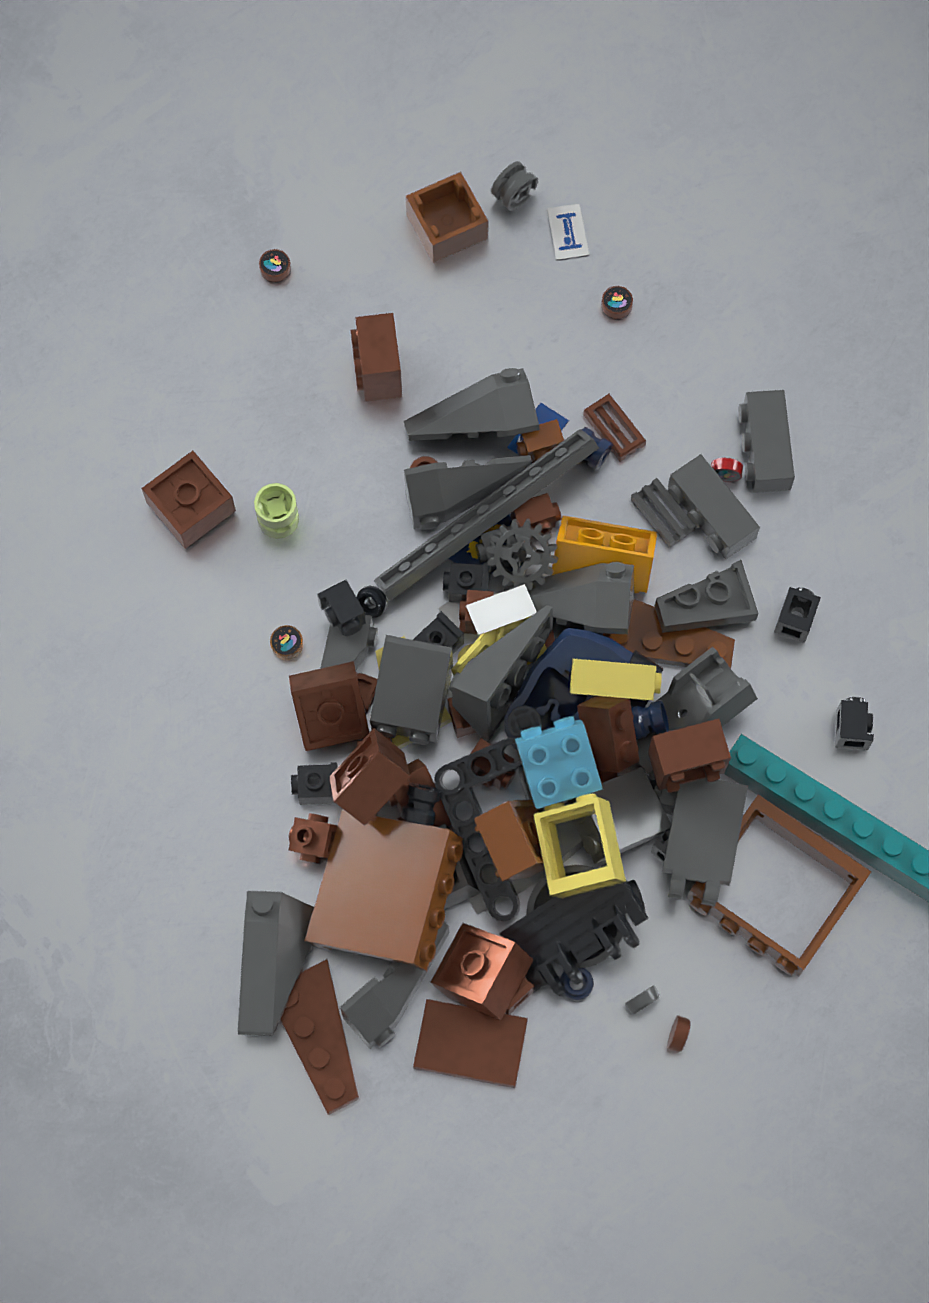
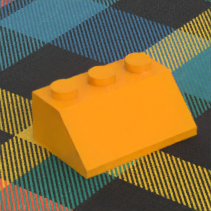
M563 515L556 540L558 548L554 552V556L558 557V561L552 564V569L554 570L552 575L600 563L620 562L634 565V594L639 592L647 593L657 532Z

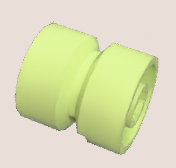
M279 483L268 484L262 487L257 492L254 500L260 529L268 537L276 539L291 535L297 529L299 523V513L294 493L286 485Z

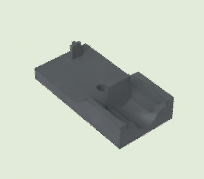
M712 647L675 675L668 692L656 701L661 700L663 702L668 717L669 731L715 719H720L721 726H724L758 698L751 684L746 679L739 678L719 655L718 651ZM683 713H687L685 717H680ZM654 732L648 734L644 739L636 740L639 762L637 764L643 768L652 781L655 779V775L648 755V749L652 736L657 735Z

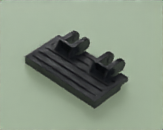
M604 863L603 865H601V866L598 867V868L605 867V866H607V864ZM626 880L623 883L565 898L554 896L499 934L502 938L515 942L533 959L525 976L534 986V991L536 992L548 984L556 995L561 996L566 993V989L551 965L553 962L558 960L573 984L578 985L583 982V977L570 956V951H572L578 963L583 962L603 948L607 950L613 959L617 960L622 956V952L607 927L614 923L625 942L634 949L640 945V941L625 915L628 914L635 927L649 918L641 907L640 900Z

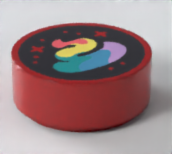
M717 458L712 461L711 467L723 481L734 482L742 478L743 464L740 461L732 458Z

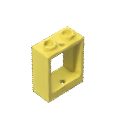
M572 659L570 693L653 700L654 693L660 694L662 673H656V666Z
M596 794L579 796L576 798L577 803L566 806L564 803L552 804L544 807V812L534 814L551 896L565 898L626 882L610 803L605 799L597 797ZM596 814L607 866L566 877L555 824Z

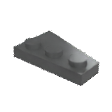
M742 560L732 563L731 567L724 571H715L708 574L706 579L693 585H684L656 598L654 604L662 633L756 621L759 614Z

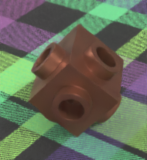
M309 813L308 819L295 817L294 824L289 832L290 844L288 851L301 853L300 860L320 864L321 857H329L338 825L329 824V817L312 813Z

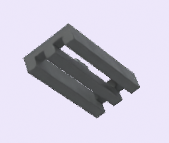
M658 478L652 480L650 485L642 487L638 493L636 491L631 495L633 503L668 547H671L695 530V524ZM653 491H655L659 495V497L663 500V502L667 505V507L683 525L684 529L680 527V525L676 522V520L672 517V515L656 497ZM643 498H648L658 513L676 533L674 536L669 533Z

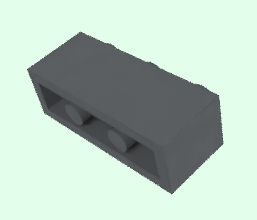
M785 391L746 392L744 402L739 404L738 408L740 423H745L746 433H742L743 452H748L749 462L745 463L746 481L752 482L753 492L791 490L795 475Z
M702 454L670 474L668 492L678 504L681 503L687 510V516L695 524V528H701L707 535V542L714 552H720L727 559L757 538L760 526Z

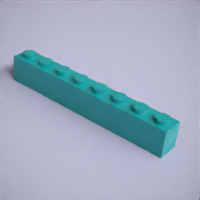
M743 734L739 736L729 751L731 759L723 774L739 784L747 785L748 789L753 793L759 794L788 815L929 902V850Z

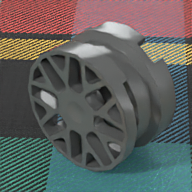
M519 161L514 162L506 167L496 178L491 188V194L498 200L502 199L503 205L509 211L516 210L531 197L529 194L530 189H536L538 178L531 172L527 173V168Z

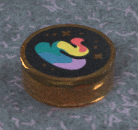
M289 625L278 627L270 637L271 649L280 659L290 660L297 657L303 649V638L300 631Z

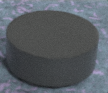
M653 985L625 1004L631 1014H635L659 999L660 994Z

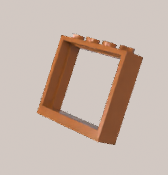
M758 794L742 817L738 842L756 819L844 879L850 886L800 958L790 953L719 902L716 903L715 907L701 904L705 883L696 881L690 889L687 898L691 901L690 905L697 912L705 916L709 913L718 919V925L731 935L738 933L748 940L746 944L753 951L760 955L766 953L776 960L775 965L789 975L795 973L800 976L862 887L871 871Z

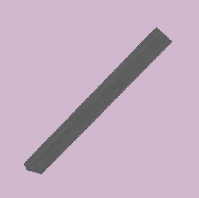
M579 429L375 578L374 582L391 601L596 451L599 447L595 440L582 429Z

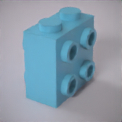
M566 717L555 721V727L543 731L540 726L529 728L521 732L522 737L515 739L536 809L603 789L585 726L581 719L575 721L574 717Z

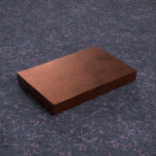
M426 999L413 1069L515 1088L528 1018L504 1014L502 1020H499L467 1006Z

